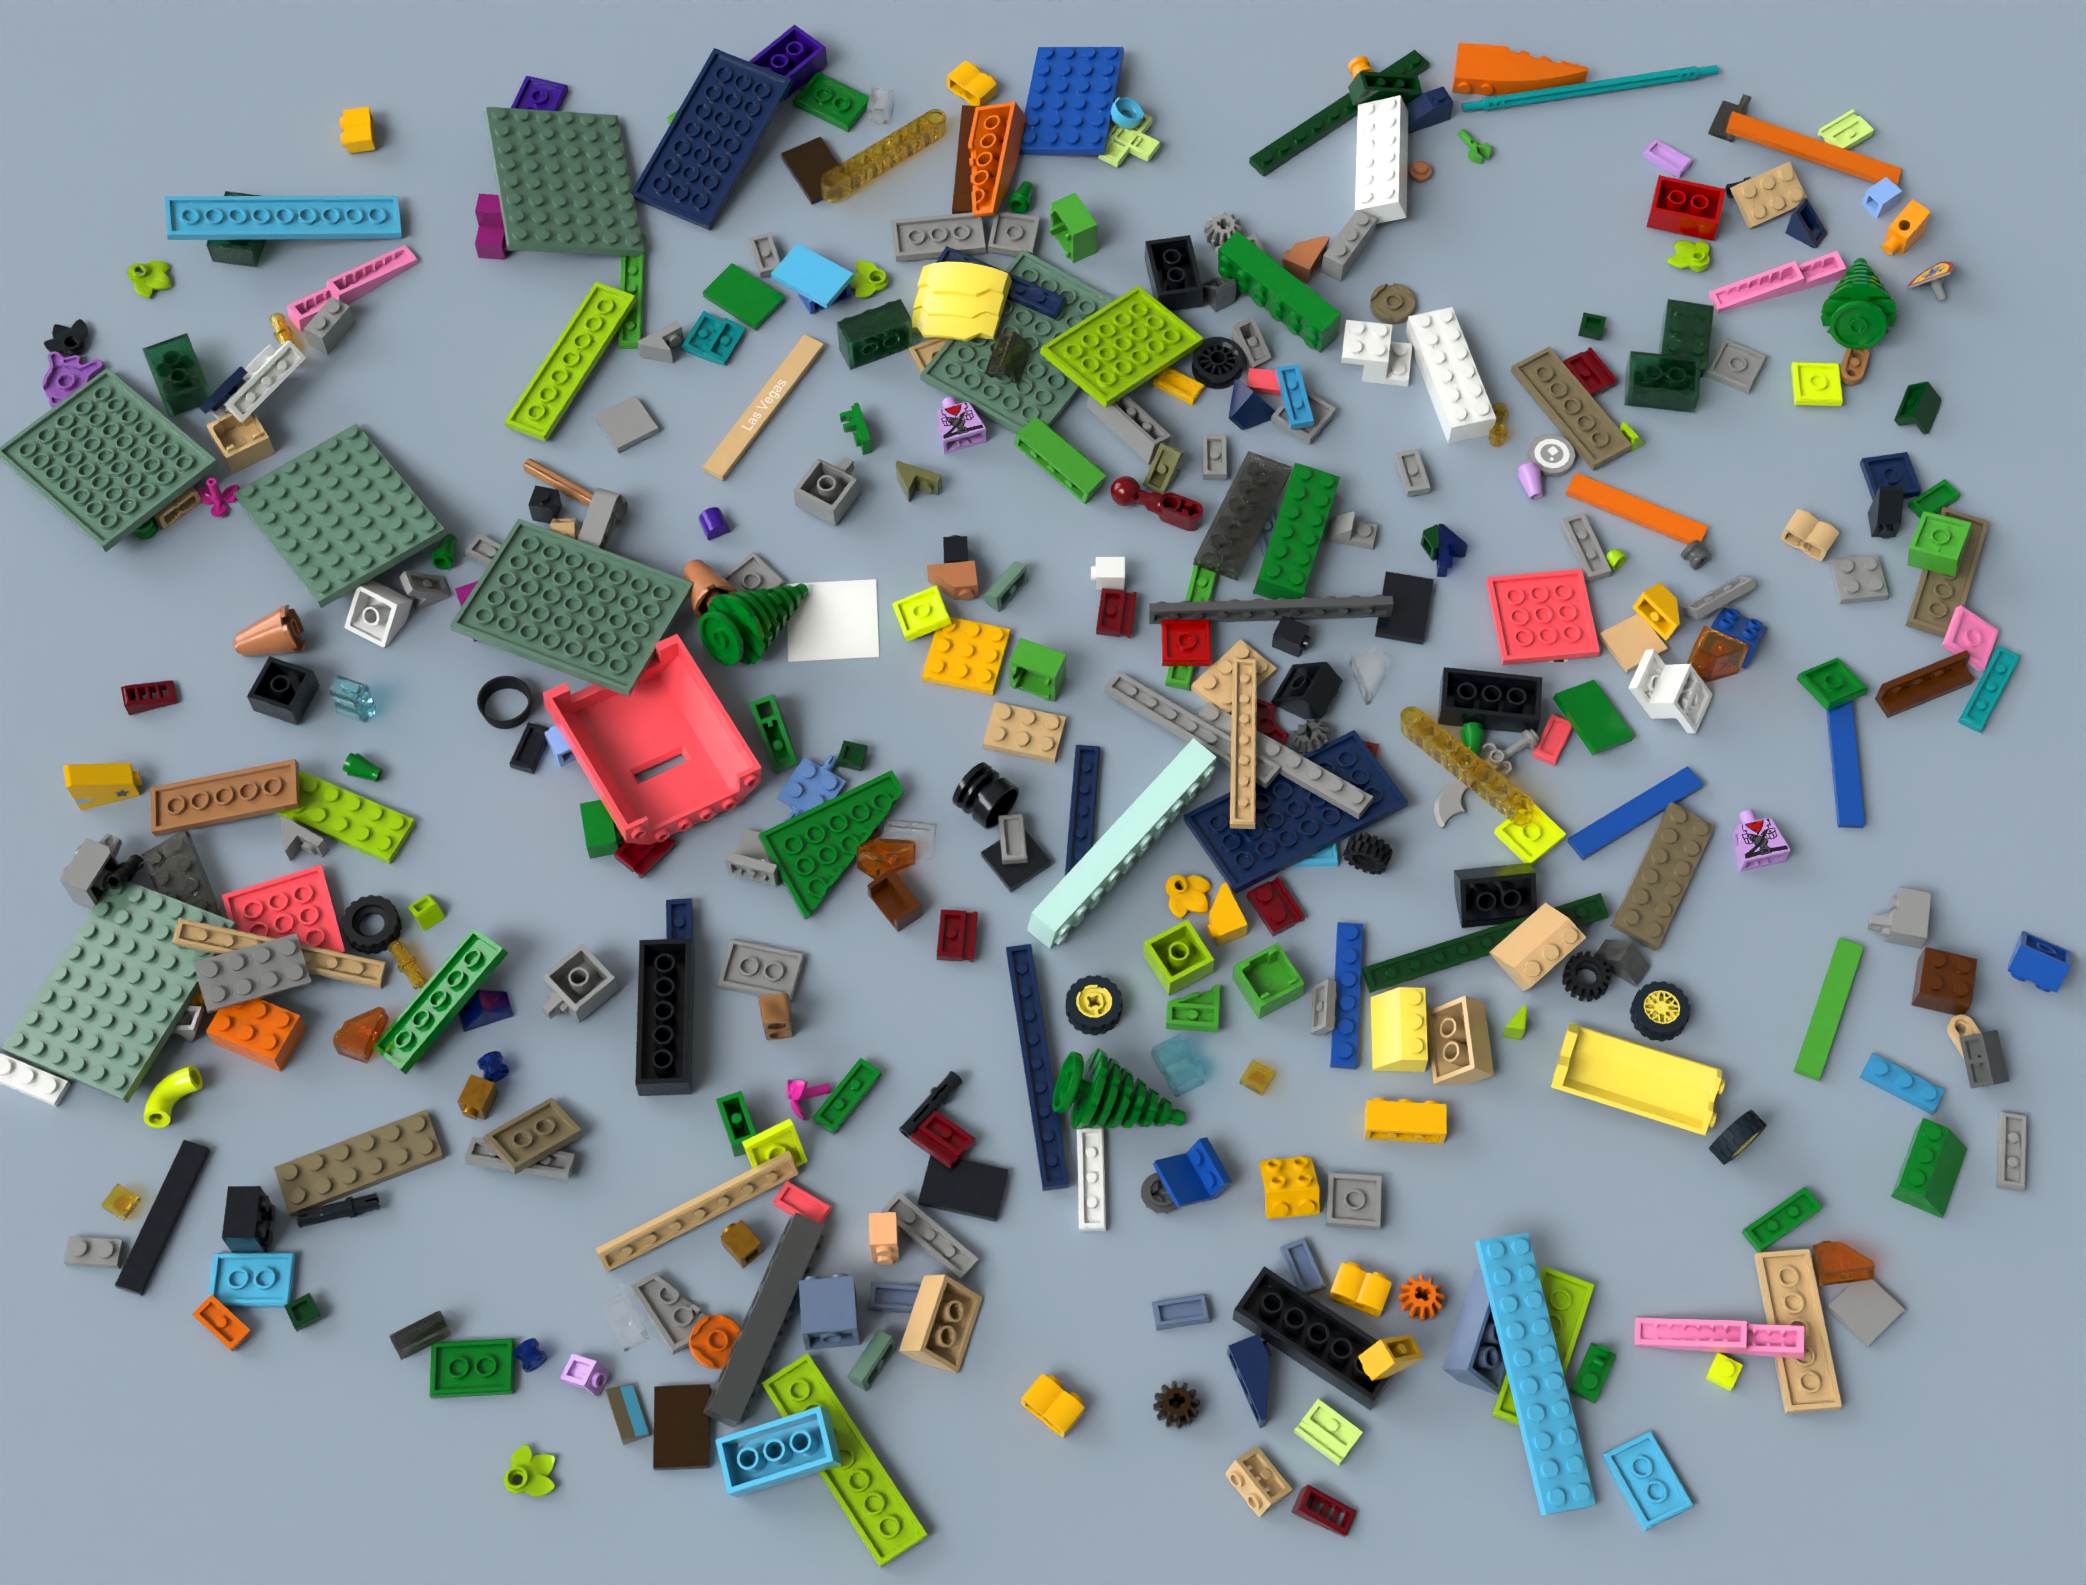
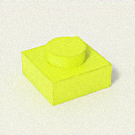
M1717 1352L1705 1379L1731 1391L1743 1365Z

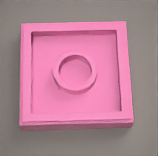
M1960 605L1955 609L1942 647L1954 655L1967 650L1971 655L1967 663L1978 671H1982L1987 666L1999 630Z

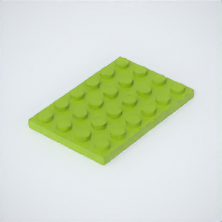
M1138 285L1043 345L1040 354L1103 407L1107 408L1194 351L1203 343L1204 338Z

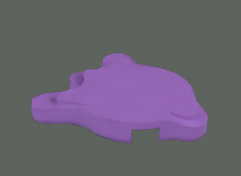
M56 351L49 353L50 368L44 376L43 388L46 396L49 398L50 406L52 408L101 373L105 369L103 362L96 359L82 365V359L79 355L63 357Z

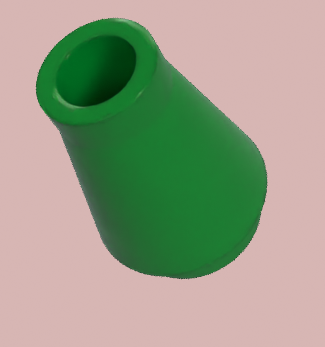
M1028 181L1022 182L1021 186L1010 196L1009 207L1013 212L1021 214L1030 208L1032 192L1034 190L1032 183Z
M447 534V536L443 537L432 552V564L436 568L446 570L454 564L457 538L454 535Z
M1480 723L1463 724V729L1460 730L1465 759L1469 761L1479 760L1485 730H1483V725Z
M350 753L343 765V771L347 772L348 776L378 782L383 769L377 767L359 753Z

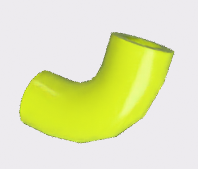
M194 1065L175 1071L156 1085L145 1105L143 1119L145 1124L153 1128L167 1126L170 1123L172 1109L176 1102L183 1096L202 1088L201 1074Z

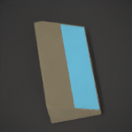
M630 1384L606 1389L605 1391L623 1445L650 1436L634 1385Z

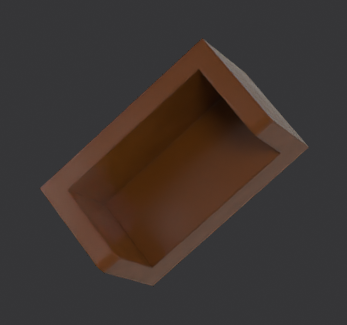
M890 869L867 885L868 896L897 932L923 916L921 903L893 869Z

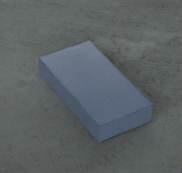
M1306 1238L1280 1247V1251L1298 1289L1308 1295L1326 1289L1327 1285Z
M871 1282L869 1311L912 1313L920 1286Z
M1205 1294L1152 1302L1156 1331L1210 1323Z

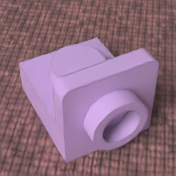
M572 1354L560 1379L567 1384L586 1389L594 1396H599L610 1372L595 1360Z

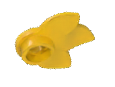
M1182 875L1169 877L1165 883V890L1170 897L1168 903L1170 911L1179 919L1184 917L1187 910L1200 914L1207 913L1208 901L1204 893L1211 888L1210 883L1197 875H1191L1187 878ZM1175 883H1179L1182 886V890L1176 889Z

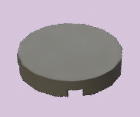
M1401 284L1381 285L1371 295V312L1379 321L1385 324L1397 325L1404 323L1408 320V316H1412L1415 312L1416 302L1414 294Z

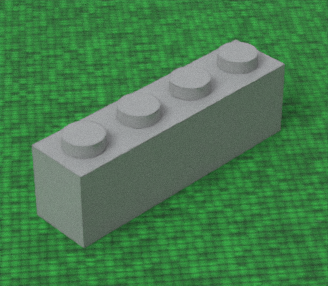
M1089 395L1086 407L1147 464L1153 462L1161 442L1169 444L1171 435L1129 396L1125 395L1105 408Z

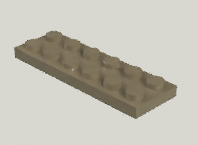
M1550 346L1511 367V373L1592 470L1631 450L1632 444Z
M1942 507L1939 515L1971 522L1970 540L1956 577L1925 569L1922 570L1906 626L1945 638L1955 609L1960 605L1965 606L1990 521Z
M1670 802L1654 832L1612 921L1611 927L1656 951L1665 936L1715 826L1679 805Z
M426 1109L278 1165L274 1169L289 1215L294 1217L297 1211L320 1207L443 1160L444 1156Z

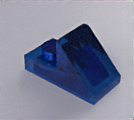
M1438 524L1439 549L1436 559L1437 577H1446L1448 568L1453 566V557L1464 558L1468 546L1447 526Z

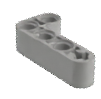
M602 488L595 490L577 540L606 550L616 520L622 521L627 512L628 502L622 494Z

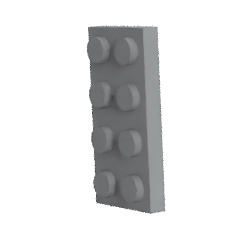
M973 212L891 220L896 262L939 258L946 246L966 255L986 253L982 216L974 217Z
M297 933L193 962L207 1013L311 984Z

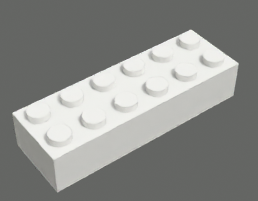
M1401 95L1358 104L1355 211L1358 209L1376 218V224L1407 218L1408 110Z
M1453 307L1408 316L1406 335L1409 343L1412 344L1413 354L1448 444L1493 434L1496 416Z

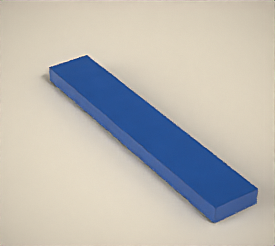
M1850 701L1826 711L1837 826L1842 828H1863L1865 820L1853 703Z
M1687 766L1568 838L1567 842L1579 857L1584 860L1664 812L1670 802L1677 804L1702 789L1703 783Z

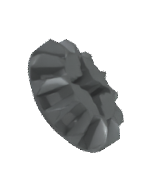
M1317 718L1312 722L1307 720L1304 725L1298 724V730L1292 731L1293 738L1291 741L1298 751L1313 752L1327 743L1330 737V729L1325 721L1320 722ZM1309 732H1313L1311 739L1307 737Z
M1154 1173L1143 1182L1141 1199L1145 1203L1146 1208H1150L1155 1213L1168 1214L1178 1207H1176L1169 1193L1166 1194L1165 1202L1161 1200L1160 1196L1154 1195L1158 1193L1159 1184H1161L1164 1192H1168L1158 1173Z

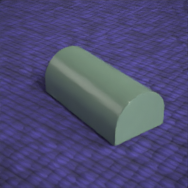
M1014 561L983 595L985 602L991 608L1000 612L1029 581L1026 565Z
M880 1330L876 1332L847 1375V1378L853 1384L866 1392L870 1389L896 1349L893 1337Z

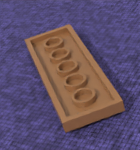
M296 759L151 787V832L158 836L301 808L299 763Z

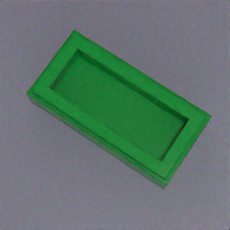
M1944 479L1911 500L1908 507L1921 519L1923 511L1938 514L1942 507L1947 508L1959 500L1961 495Z

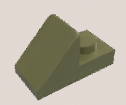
M1161 442L1143 486L1157 493L1165 494L1181 472L1177 468L1184 452L1166 442Z
M897 460V479L908 502L911 501L916 488L925 493L939 495L942 489L940 474Z

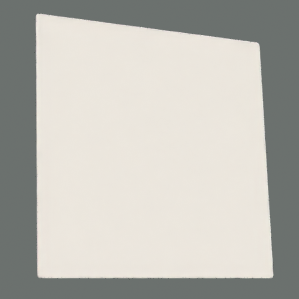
M876 579L802 583L807 586L809 594L801 599L798 609L794 611L792 617L787 621L789 662L879 657ZM800 583L786 584V586H787V585H791V586L795 587L796 585H798V584H800Z

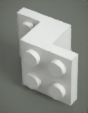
M1346 320L1341 363L1363 365L1362 382L1408 387L1412 344L1392 342L1391 324Z
M1654 649L1645 651L1629 686V690L1651 719L1676 718L1687 733L1697 732L1713 696L1691 664L1665 665Z

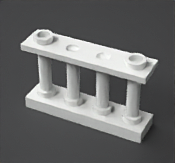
M286 341L277 351L269 344L245 368L248 373L243 379L246 382L231 396L228 395L230 398L215 412L211 409L210 412L217 419L232 413L239 422H243L306 357L291 341Z

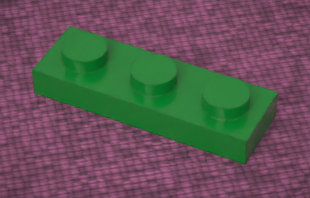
M860 1058L812 1116L813 1121L834 1135L882 1076L881 1071Z
M1804 1187L1743 1229L1742 1234L1758 1253H1761L1820 1212L1823 1207L1809 1190Z

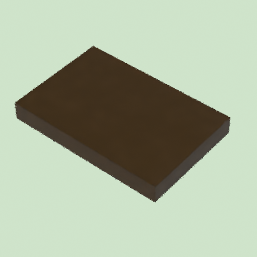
M821 137L781 153V159L811 205L851 188V182Z
M710 1384L654 1386V1471L710 1468V1417L703 1414L710 1398Z

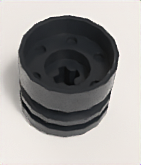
M982 762L974 766L963 777L954 792L952 800L954 805L962 808V811L966 814L972 813L973 820L989 830L999 824L998 816L1008 815L1017 801L1019 788L1008 779L1000 778L999 772L993 770L987 763Z

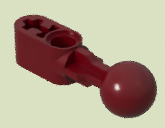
M1130 476L1117 478L1111 486V497L1120 506H1131L1135 503L1144 505L1148 511L1156 513L1163 522L1186 531H1196L1201 526L1203 507L1194 500L1171 492L1160 494L1143 491L1139 483Z

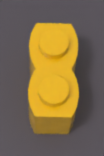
M964 61L947 75L948 89L955 95L964 98L971 106H984L997 95L996 80L990 75L981 73L975 64Z
M370 106L343 110V117H339L341 130L344 131V134H340L342 146L347 147L349 154L375 150L374 120Z
M1341 1263L1328 1298L1340 1304L1354 1307L1371 1316L1380 1317L1392 1282L1382 1273L1373 1272L1371 1274L1363 1271L1362 1267L1356 1263Z
M1042 1373L1021 1398V1405L1043 1421L1052 1431L1064 1438L1084 1414L1085 1407L1082 1405L1084 1402L1074 1392L1069 1394L1061 1388V1382L1052 1375L1047 1377Z

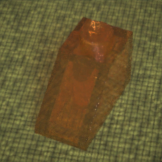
M876 838L857 846V869L874 880L890 869L897 872L915 864V842L912 840Z
M377 1007L344 1021L341 1029L336 1031L333 1038V1045L338 1054L367 1064L374 1050L372 1046L380 1038L389 1019L385 1009Z
M1822 1241L1813 1245L1812 1260L1819 1286L1874 1279V1261L1841 1241Z

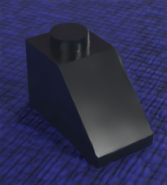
M1903 487L1878 488L1868 511L1871 537L1890 538L1896 536L1902 520Z

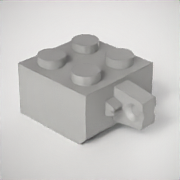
M845 457L838 466H833L822 459H817L794 489L795 506L836 526L861 493L860 479L851 474L854 470V461Z
M106 833L99 843L86 838L84 843L76 849L73 860L69 866L64 868L60 882L75 903L89 909H93L98 904L99 898L108 888L107 882L110 880H106L107 876L113 873L119 864L116 856L122 845L120 838Z
M581 944L545 973L543 980L546 989L551 994L549 995L550 999L542 1005V1009L550 1019L561 1011L563 1013L568 1011L580 1023L619 991L616 978Z

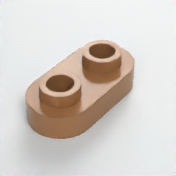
M1847 348L1840 368V378L1844 384L1853 386L1861 382L1870 355L1868 348L1859 350Z

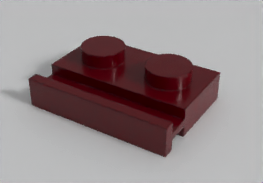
M1591 347L1587 351L1580 352L1563 361L1592 397L1606 391L1610 386H1616L1617 379Z
M1102 588L1096 627L1097 635L1115 637L1123 635L1131 638L1137 592L1132 594L1126 593L1123 590Z
M669 838L663 842H656L651 845L625 842L614 853V858L630 871L638 874L640 879H643L676 846V842Z
M1279 876L1275 880L1268 881L1247 892V899L1273 937L1305 919V915Z
M941 909L937 960L960 962L970 960V962H974L978 912L966 913V911Z
M936 1110L918 1127L915 1133L910 1135L911 1142L950 1169L976 1144L975 1137Z

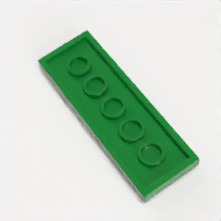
M473 928L372 1048L404 1074H407L507 956L508 952Z

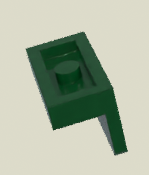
M1928 381L1908 385L1894 421L1898 426L1915 423L1923 434H1928L1942 399Z

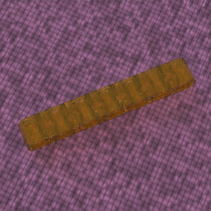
M932 109L826 172L821 178L822 198L827 202L838 201L945 135L946 129L945 113L939 109Z
M1410 706L1402 710L1400 725L1404 736L1515 825L1524 827L1533 821L1534 804L1529 796L1420 709ZM1408 721H1415V723H1412V724L1407 723V722H1408ZM1433 735L1434 737L1426 738L1425 736ZM1445 750H1452V752H1450V753H1445V752H1443V751H1445ZM1468 764L1470 767L1465 768L1462 765ZM1487 779L1489 782L1484 783L1480 780ZM1500 794H1506V795H1508L1507 797H1504V798H1503V797H1499ZM1519 809H1525V810H1527V811L1524 812V813H1521V812H1518L1517 810H1519Z

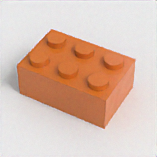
M257 999L218 1010L206 1033L213 1044L281 1072L307 1027L300 1015L262 999Z

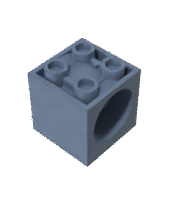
M839 1273L833 1275L832 1278L821 1279L820 1276H809L805 1280H800L801 1329L805 1350L860 1345L854 1276Z

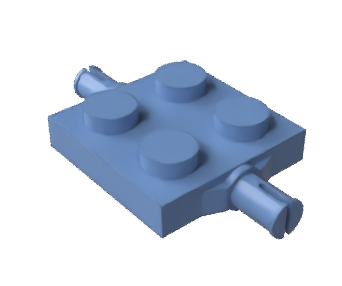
M830 755L823 766L817 765L805 757L802 759L778 794L777 800L788 805L792 810L785 821L841 794L846 786V781L832 772V769L837 764L838 759L836 757L833 759V755Z

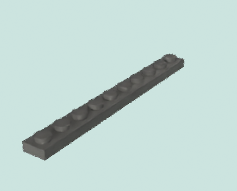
M1354 595L1342 598L1328 596L1326 598L1303 597L1301 599L1278 598L1276 600L1257 598L1245 601L1231 599L1229 601L1206 600L1204 602L1181 601L1179 603L1160 601L1149 603V624H1161V620H1210V622L1281 620L1282 616L1293 620L1391 617L1393 596L1375 595L1373 597H1360Z

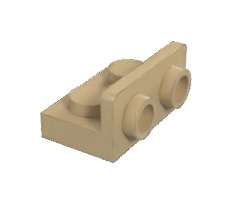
M1258 1446L1236 1459L1225 1473L1231 1485L1237 1489L1258 1517L1263 1516L1271 1506L1287 1497L1293 1491Z

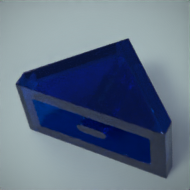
M480 989L474 993L458 1012L464 1032L514 1016L507 992Z

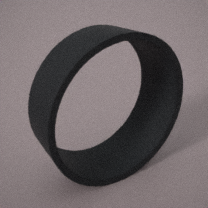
M499 676L493 678L479 691L477 697L478 709L485 720L493 727L499 729L517 727L528 718L531 712L530 689L524 681L517 677ZM511 688L522 692L527 697L528 705L519 716L511 720H494L485 714V704L488 698L496 691Z

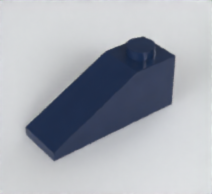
M1444 86L1425 92L1405 105L1408 110V134L1451 119L1453 100Z
M1259 1334L1228 1345L1227 1355L1258 1426L1262 1428L1265 1427L1267 1419L1269 1357L1272 1354L1267 1341H1262Z

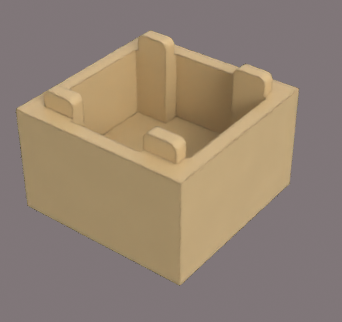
M254 412L243 422H239L230 413L206 425L214 444L232 474L275 454L271 441Z

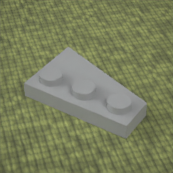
M655 1273L631 1285L633 1295L671 1354L674 1355L688 1347L689 1335L694 1325L706 1316L701 1312V1309L694 1303L691 1304L685 1300L675 1288Z

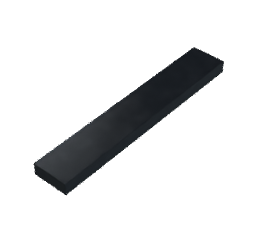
M183 1140L115 1283L118 1289L142 1296L210 1152L208 1147Z

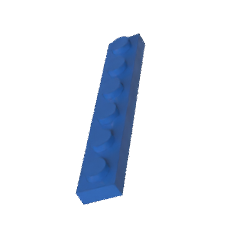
M1337 923L1334 974L1337 999L1335 1002L1336 1022L1331 1036V1068L1356 1069L1363 924Z

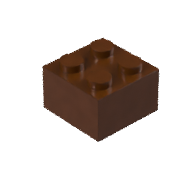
M1925 947L1917 962L1911 1005L1955 1016L1965 1015L1972 1002L1977 959Z

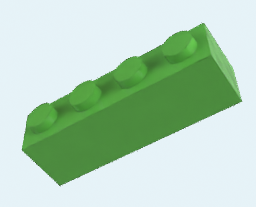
M1035 416L1017 433L1014 445L1084 504L1103 486L1106 478L1103 470L1088 461L1081 451L1075 450L1069 445L1063 436L1057 435L1051 430L1045 421L1039 420Z

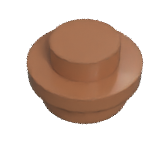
M1416 161L1410 165L1409 174L1415 182H1425L1431 176L1432 169L1428 163Z

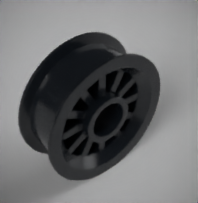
M1211 337L1203 340V343L1193 351L1192 373L1195 379L1204 384L1205 387L1225 389L1234 385V380L1240 379L1242 375L1243 352L1234 341L1224 337Z

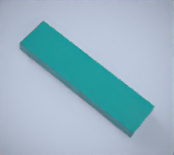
M1998 645L1958 723L1981 733L2021 657L2020 655Z

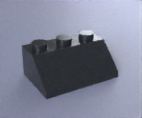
M1529 863L1454 870L1455 898L1462 928L1503 924L1532 915L1537 910L1536 872Z

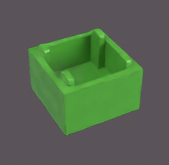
M1073 193L1052 202L1050 234L1054 235L1065 251L1066 258H1070L1072 263H1075L1097 253V223L1077 194Z
M1923 511L1909 547L1908 566L1956 577L1970 540L1971 522Z
M1020 638L1009 661L1010 686L1013 689L1017 688L1042 697L1046 701L1055 702L1066 680V654Z
M1279 943L1264 949L1233 967L1232 979L1258 1019L1303 996L1305 983Z

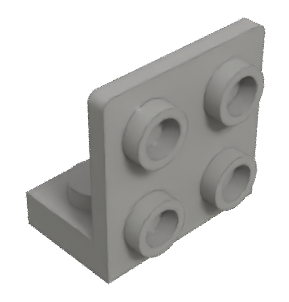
M745 829L736 852H729L727 855L726 865L728 874L776 887L780 878L778 868L771 861L759 840L758 835L760 832Z

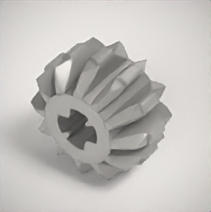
M1226 212L1222 215L1215 213L1214 217H1208L1207 223L1204 226L1206 242L1211 243L1212 248L1223 245L1236 231L1242 234L1240 219H1235L1234 214L1228 216Z

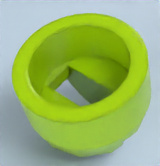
M1612 549L1606 555V560L1613 570L1619 569L1627 559V555L1618 549Z

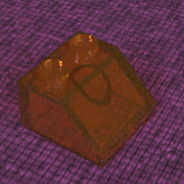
M1704 625L1693 646L1687 664L1692 665L1704 682L1732 676L1739 673L1750 645Z

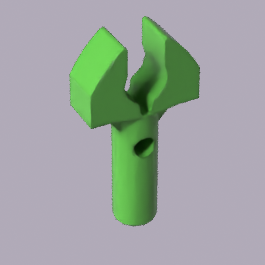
M1465 129L1458 132V136L1471 149L1468 152V158L1471 162L1482 164L1483 157L1479 153L1489 160L1491 147L1487 142L1478 144Z

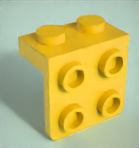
M1298 1156L1295 1158L1263 1160L1259 1163L1265 1190V1214L1267 1219L1320 1214V1189L1312 1158Z

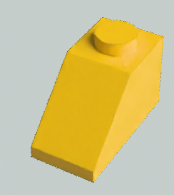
M1660 582L1644 591L1632 607L1665 641L1670 639L1680 625L1677 598Z
M1226 882L1220 886L1209 913L1208 925H1206L1209 937L1211 939L1215 938L1218 946L1246 936L1248 927Z
M1406 1334L1380 1339L1359 1355L1358 1358L1362 1363L1364 1372L1374 1381L1388 1378L1422 1360L1424 1356L1412 1335Z

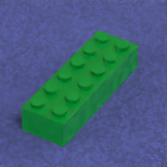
M1236 231L1218 249V272L1222 278L1235 279L1236 288L1242 294L1246 293L1258 307H1264L1269 311L1274 320L1284 323L1293 335H1299L1309 348L1316 349L1321 353L1339 335L1341 313L1241 233Z
M1295 462L1253 590L1254 594L1273 600L1278 598L1301 599L1303 597L1338 487L1339 476Z

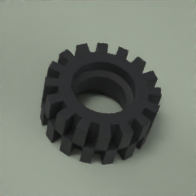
M1358 832L1350 836L1343 856H1345V861H1349L1348 864L1350 866L1355 865V869L1359 870L1360 868L1364 873L1369 871L1370 874L1375 875L1376 872L1379 875L1385 872L1393 850L1389 844H1384L1385 841L1383 839L1378 840L1375 835L1371 837L1369 833L1363 835L1362 832Z
M1586 951L1584 956L1582 952H1579L1576 957L1574 955L1570 957L1562 975L1563 985L1566 984V992L1571 990L1570 996L1575 998L1578 995L1580 996L1578 1000L1582 1002L1584 997L1587 998V1002H1591L1593 997L1597 1000L1601 994L1604 995L1612 976V972H1609L1611 969L1610 965H1605L1606 959L1603 957L1599 960V954L1595 953L1594 957L1590 956L1591 951ZM1581 969H1588L1595 973L1596 981L1592 984H1585L1578 979L1577 972Z

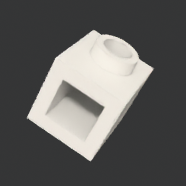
M1096 557L1095 566H1091V581H1095V590H1102V588L1124 590L1125 557Z

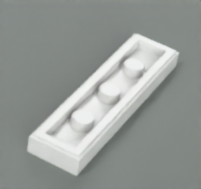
M1103 1128L1077 1129L1079 1232L1106 1231Z

